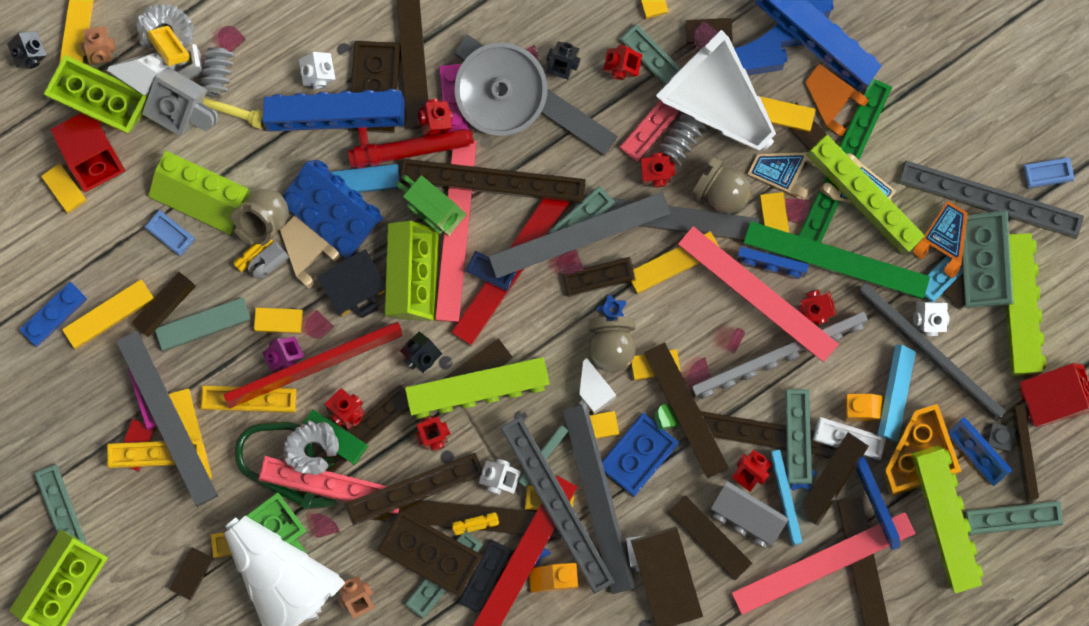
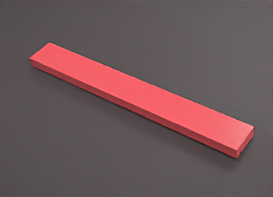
M474 141V144H470V147L452 150L451 164L475 167L477 141ZM449 188L448 198L456 203L467 215L450 235L444 232L436 321L458 323L460 320L472 191Z
M694 226L678 243L688 254L823 363L839 346L829 335Z
M906 512L892 518L900 541L916 534ZM880 524L745 586L733 592L732 595L741 614L744 615L889 547V544Z

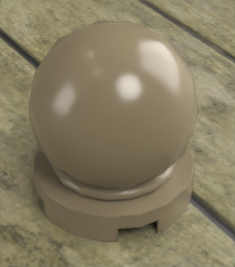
M715 156L709 164L711 167L708 173L701 176L693 190L692 196L698 200H701L703 196H707L709 204L718 212L724 214L738 212L749 203L752 191L749 179L737 169H724L722 166L724 160Z
M271 189L257 190L247 197L245 203H242L233 211L231 220H234L236 226L234 231L247 244L253 245L257 243L264 246L274 237L275 232L284 227L289 215L287 202L280 193Z
M617 316L618 321H606V317L589 320V331L595 333L590 342L589 351L592 361L599 369L615 373L628 368L632 363L636 352V345L629 333L636 329L634 318Z

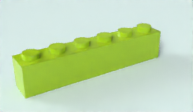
M828 135L821 138L805 154L902 255L908 253L925 237Z
M1032 233L1009 234L1014 304L1005 305L1011 377L1038 376L1043 372V369H1046V357L1041 353V346H1044V334L1039 329V323H1042V310L1038 309L1037 300H1040V287L1036 286L1035 280L1039 272L1038 264L1034 263L1033 256L1037 251L1036 241L1032 240Z
M542 357L406 387L405 392L410 415L416 414V419L430 416L429 411L439 409V413L442 414L453 411V406L462 404L464 409L476 406V401L485 399L487 404L500 401L499 396L508 394V398L523 396L522 391L531 389V393L545 391V386L550 385L545 360Z
M938 445L912 453L949 589L956 594L982 586L981 578L984 575L980 564H976L974 555H977V550L974 542L970 541L968 536L971 528L967 518H963L961 510L965 509L961 496H957L955 487H958V482L955 474L951 473L949 464H952L948 450H944V448Z

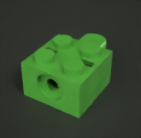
M405 174L401 177L412 186L410 189L406 188L399 181L395 184L406 193L403 196L409 202L406 206L439 234L444 231L447 235H450L467 215L456 203L422 175L416 182Z
M276 493L246 516L281 536L283 541L307 554L298 541L307 531L279 493Z

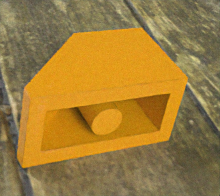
M847 394L844 398L845 422H880L885 396Z
M576 563L536 567L532 569L529 575L531 593L578 589Z

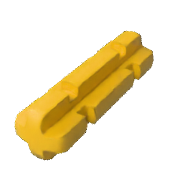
M271 239L264 246L254 243L242 254V257L239 256L233 262L234 266L240 272H243L248 267L249 262L270 246L273 240Z
M494 512L487 514L486 517L482 515L466 519L465 522H454L452 528L455 535H461L465 531L469 533L485 529L486 526H497L499 520Z

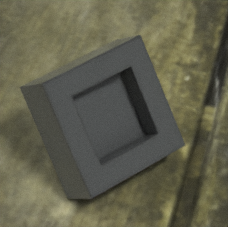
M992 423L988 443L993 449L1010 453L1016 429Z

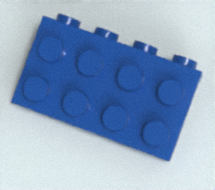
M320 160L308 161L286 190L283 198L287 202L288 209L348 259L355 255L376 224L383 220V216L377 207L362 199L363 196L358 191L351 190L345 184L346 182L343 178L331 173L324 162Z

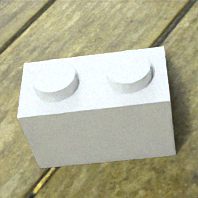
M154 52L111 65L107 71L143 95L150 93L155 76L168 67L174 70L176 64L167 66L159 53Z

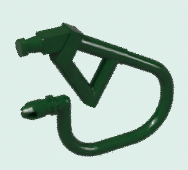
M293 422L260 423L248 427L240 434L235 444V462L245 477L269 488L275 493H279L308 511L309 509L337 506L336 499L316 498V494L308 492L303 496L287 487L259 481L260 475L251 471L244 463L243 446L252 434L261 431H295L297 427H301L300 425ZM309 443L305 447V455L314 458L313 443ZM330 457L323 458L327 462L328 468L335 465V463H328V461L335 462L334 459Z

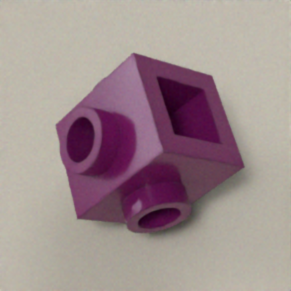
M295 336L275 339L269 343L270 347L262 352L271 373L292 366L304 358Z

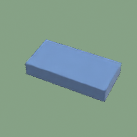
M1070 157L1023 166L1028 189L1075 180Z
M158 210L145 226L146 230L180 257L196 240L161 210Z

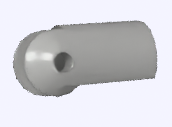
M275 241L249 262L248 271L253 272L254 278L262 279L290 257Z

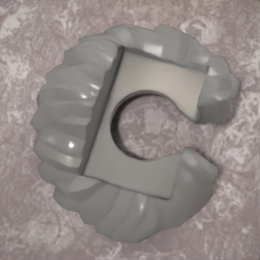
M155 4L154 6H148L144 13L137 17L136 26L139 33L137 37L140 40V44L149 49L154 46L147 38V32L156 29L161 24H167L172 27L173 33L184 48L189 47L192 43L194 26L191 24V19L188 18L187 14L183 13V10L178 9L177 6H171L170 4L158 6Z
M308 421L307 424H302L301 427H297L294 432H290L289 436H287L286 442L283 443L284 454L282 456L286 464L293 467L294 471L318 475L326 471L328 464L322 457L311 458L306 456L304 453L306 445L318 443L327 452V456H335L339 449V443L333 428L328 423L315 424L312 421Z

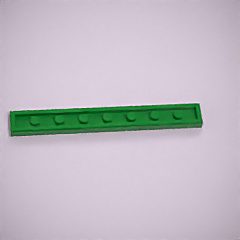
M874 78L869 83L864 93L868 102L865 106L859 104L840 145V148L846 154L851 153L858 160L860 159L892 90V86ZM825 177L823 184L828 182L839 191V189L827 177ZM819 190L798 236L821 243L840 201L832 200Z
M752 221L743 244L921 300L925 297L931 277Z

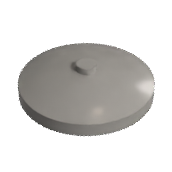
M492 43L472 52L460 66L455 80V98L460 112L473 127L491 135H511L526 129L539 117L547 99V79L541 64L529 51L510 43Z

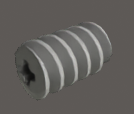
M209 47V51L205 53V57L208 60H205L203 64L206 68L202 71L204 78L201 79L200 83L203 85L202 87L207 89L205 96L222 98L221 93L229 92V89L224 87L223 84L230 83V80L224 76L232 74L226 67L233 66V62L227 59L235 57V54L223 48Z
M687 114L680 116L681 122L678 121L674 125L676 129H671L669 131L670 136L664 138L665 144L659 145L660 152L664 153V156H669V161L674 162V165L678 167L681 166V163L677 159H686L683 151H692L688 144H697V141L693 138L694 135L702 137L699 128L707 130L703 123L694 120L693 117Z

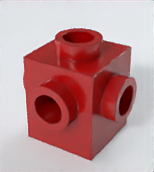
M624 45L607 49L603 71L611 74V77L616 80L636 77L639 75L642 54Z
M439 99L427 100L419 109L417 119L418 123L422 126L423 136L444 133L452 129L453 114L448 106V101L439 102Z
M664 153L650 154L649 158H641L643 185L653 184L654 188L667 186L666 183H671V176H675L674 162L669 161V156H664ZM655 169H661L662 171L656 172Z
M819 289L805 293L806 297L802 298L799 305L800 313L811 322H814L815 325L827 322L828 317L835 316L837 313L830 290L822 293L819 292ZM814 305H817L819 310L815 309Z
M342 388L325 403L327 411L331 415L330 419L339 427L343 425L348 430L352 426L359 424L365 414L361 406L363 402L355 394L350 396Z
M429 416L420 420L421 423L416 424L419 431L415 433L419 446L424 445L426 450L431 449L432 452L444 448V444L448 443L446 436L451 435L446 421L441 423L439 416L435 418L434 416ZM431 432H437V437L429 438Z
M753 449L748 456L745 454L741 456L735 464L738 469L731 478L751 492L757 483L762 485L769 477L770 473L767 470L772 463Z

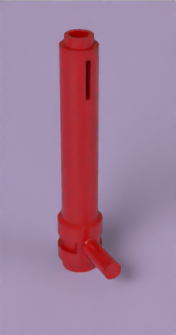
M357 128L360 146H355L354 149L348 150L351 168L363 169L366 165H371V167L379 166L383 162L470 147V144H474L472 130L467 131L466 128L377 145L376 143L369 144L366 128Z

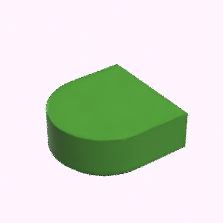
M663 404L656 409L654 418L658 430L680 426L669 404Z

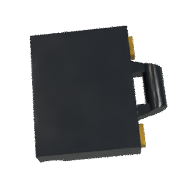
M366 249L317 276L338 315H342V317L350 313L351 309L361 318L368 316L378 310L375 295L378 294L380 296L386 292L385 281ZM371 299L372 303L361 309L358 308L359 304Z

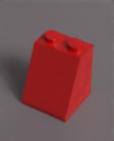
M80 113L50 129L68 167L85 193L126 172L100 121Z
M1072 363L1020 382L1022 387L1019 389L1020 396L1024 402H1027L1029 408L1027 416L1030 423L1034 424L1035 427H1044L1089 413V378L1082 364Z

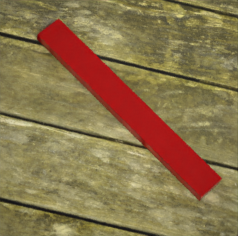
M543 199L510 248L547 235L570 202ZM524 269L518 270L508 292L511 290V288L513 287L519 276L522 274ZM485 283L453 329L452 334L472 346L508 292Z
M399 322L392 323L224 394L229 409L386 344L402 337V329Z
M557 475L556 479L570 502L578 487ZM542 503L473 626H501L556 528Z

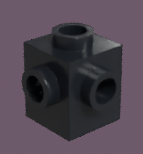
M37 31L18 33L7 43L17 68H36L40 65V61L47 56Z
M558 41L554 49L550 48L547 54L546 61L549 64L546 73L568 80L572 71L578 70L581 58L578 57L580 48L574 47L568 42Z
M420 331L412 339L408 340L400 350L405 357L403 362L412 371L416 368L421 373L432 367L434 362L443 354Z

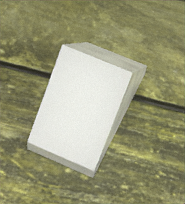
M192 44L185 48L189 54V61L176 64L174 71L188 79L203 76L201 54L197 46Z

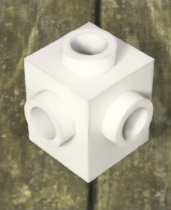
M312 52L299 59L303 86L323 89L327 87L328 83L335 80L330 53Z
M916 302V312L913 316L915 328L923 331L925 336H938V332H947L949 324L947 303Z
M497 459L496 463L486 461L479 484L487 486V491L493 494L500 495L501 491L514 494L521 471L510 467V463L504 460Z

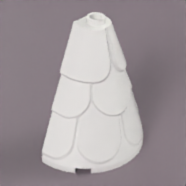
M722 30L708 44L702 47L656 95L664 104L720 131L721 135L756 151L761 149L765 151L774 142L771 138L776 133L761 98L756 95L748 74L742 67L729 37Z
M246 516L240 520L235 517L225 525L227 530L224 532L234 563L237 571L241 572L250 601L254 604L262 626H298L318 610L329 596L332 597L345 584L338 574L308 557V554L283 541L278 534Z

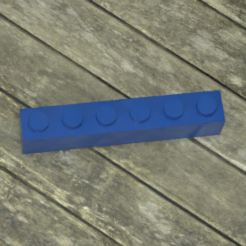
M755 0L754 3L858 92L869 85L882 67L872 54L867 53L861 48L856 40L847 36L840 26L832 23L821 10L816 9L808 0Z
M388 89L385 92L365 90L362 93L342 91L339 94L320 92L316 95L297 93L293 96L274 94L270 97H264L263 123L268 132L404 126L405 100L402 92L394 89Z

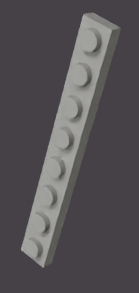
M862 312L822 331L837 342L847 332L851 331V334H855L863 330V325H866L868 319L865 312ZM795 341L692 386V394L695 399L701 397L702 400L714 395V390L721 387L723 390L735 386V381L744 378L747 381L756 377V372L765 369L766 372L779 366L778 362L785 359L787 362H791L799 358V353L807 349Z

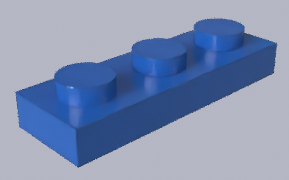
M740 247L737 261H741V264L746 267L753 268L757 265L764 267L766 272L777 273V271L787 273L786 276L793 279L805 278L809 265Z
M70 281L20 331L38 347L88 299Z
M965 417L948 431L950 439L993 486L1012 471L1009 465Z

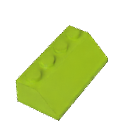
M64 55L44 92V96L126 134H129L140 122L149 95H143L127 83L67 55Z
M165 150L155 170L148 197L232 236L236 226L234 220H231V215L239 205L245 203L251 192L248 188Z
M413 221L388 224L387 272L385 281L386 316L402 320L436 321L439 233L432 227Z
M60 529L9 611L20 621L30 626H66L108 557L75 536Z

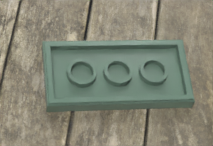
M999 211L968 215L962 256L965 308L1014 304L1008 212Z

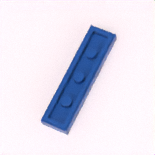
M862 457L856 466L858 476L890 549L900 548L899 534L866 459Z

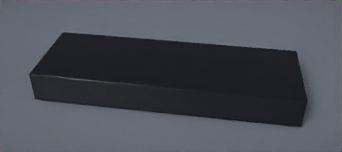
M490 539L483 553L484 557L458 602L459 604L478 614L481 613L512 549Z

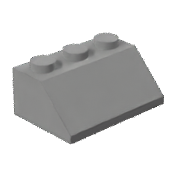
M728 481L710 512L714 513L712 516L714 519L723 524L727 521L734 526L733 530L742 536L750 535L755 538L753 542L764 549L767 546L772 548L789 520L786 516Z

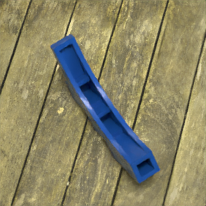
M808 0L816 9L821 10L827 18H829L831 10H834L833 0ZM777 23L774 28L759 39L744 46L734 48L742 67L750 76L783 70L784 63L787 62L786 49L782 48L803 44Z

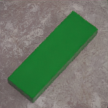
M313 409L302 423L307 424L308 421H312L315 424L328 423L338 438L339 449L336 454L353 465L357 464L369 447L366 443Z

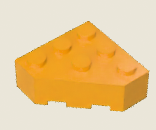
M938 404L916 410L912 414L882 474L890 496L921 487L912 453L939 445L944 450H948L952 464H949L951 473H954L956 476L961 472Z

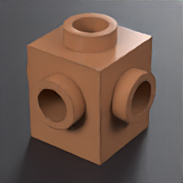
M107 26L84 29V42L81 43V50L83 56H87L90 65L113 61L112 52L116 51L114 38H110Z
M359 576L346 580L345 584L339 589L341 595L337 597L343 610L348 608L353 619L375 608L370 598L373 592L368 582L362 583Z

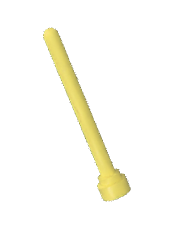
M206 97L204 98L202 104L209 108L248 120L252 127L263 129L262 110L257 109L250 112Z

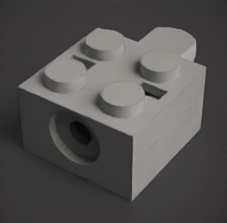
M169 67L155 76L142 112L144 116L180 137L192 129L194 125L207 131L218 122V113L202 104L207 89Z

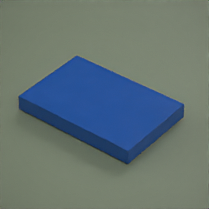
M642 413L602 461L605 474L635 497L678 446L679 442L665 430H658L657 424L646 414Z

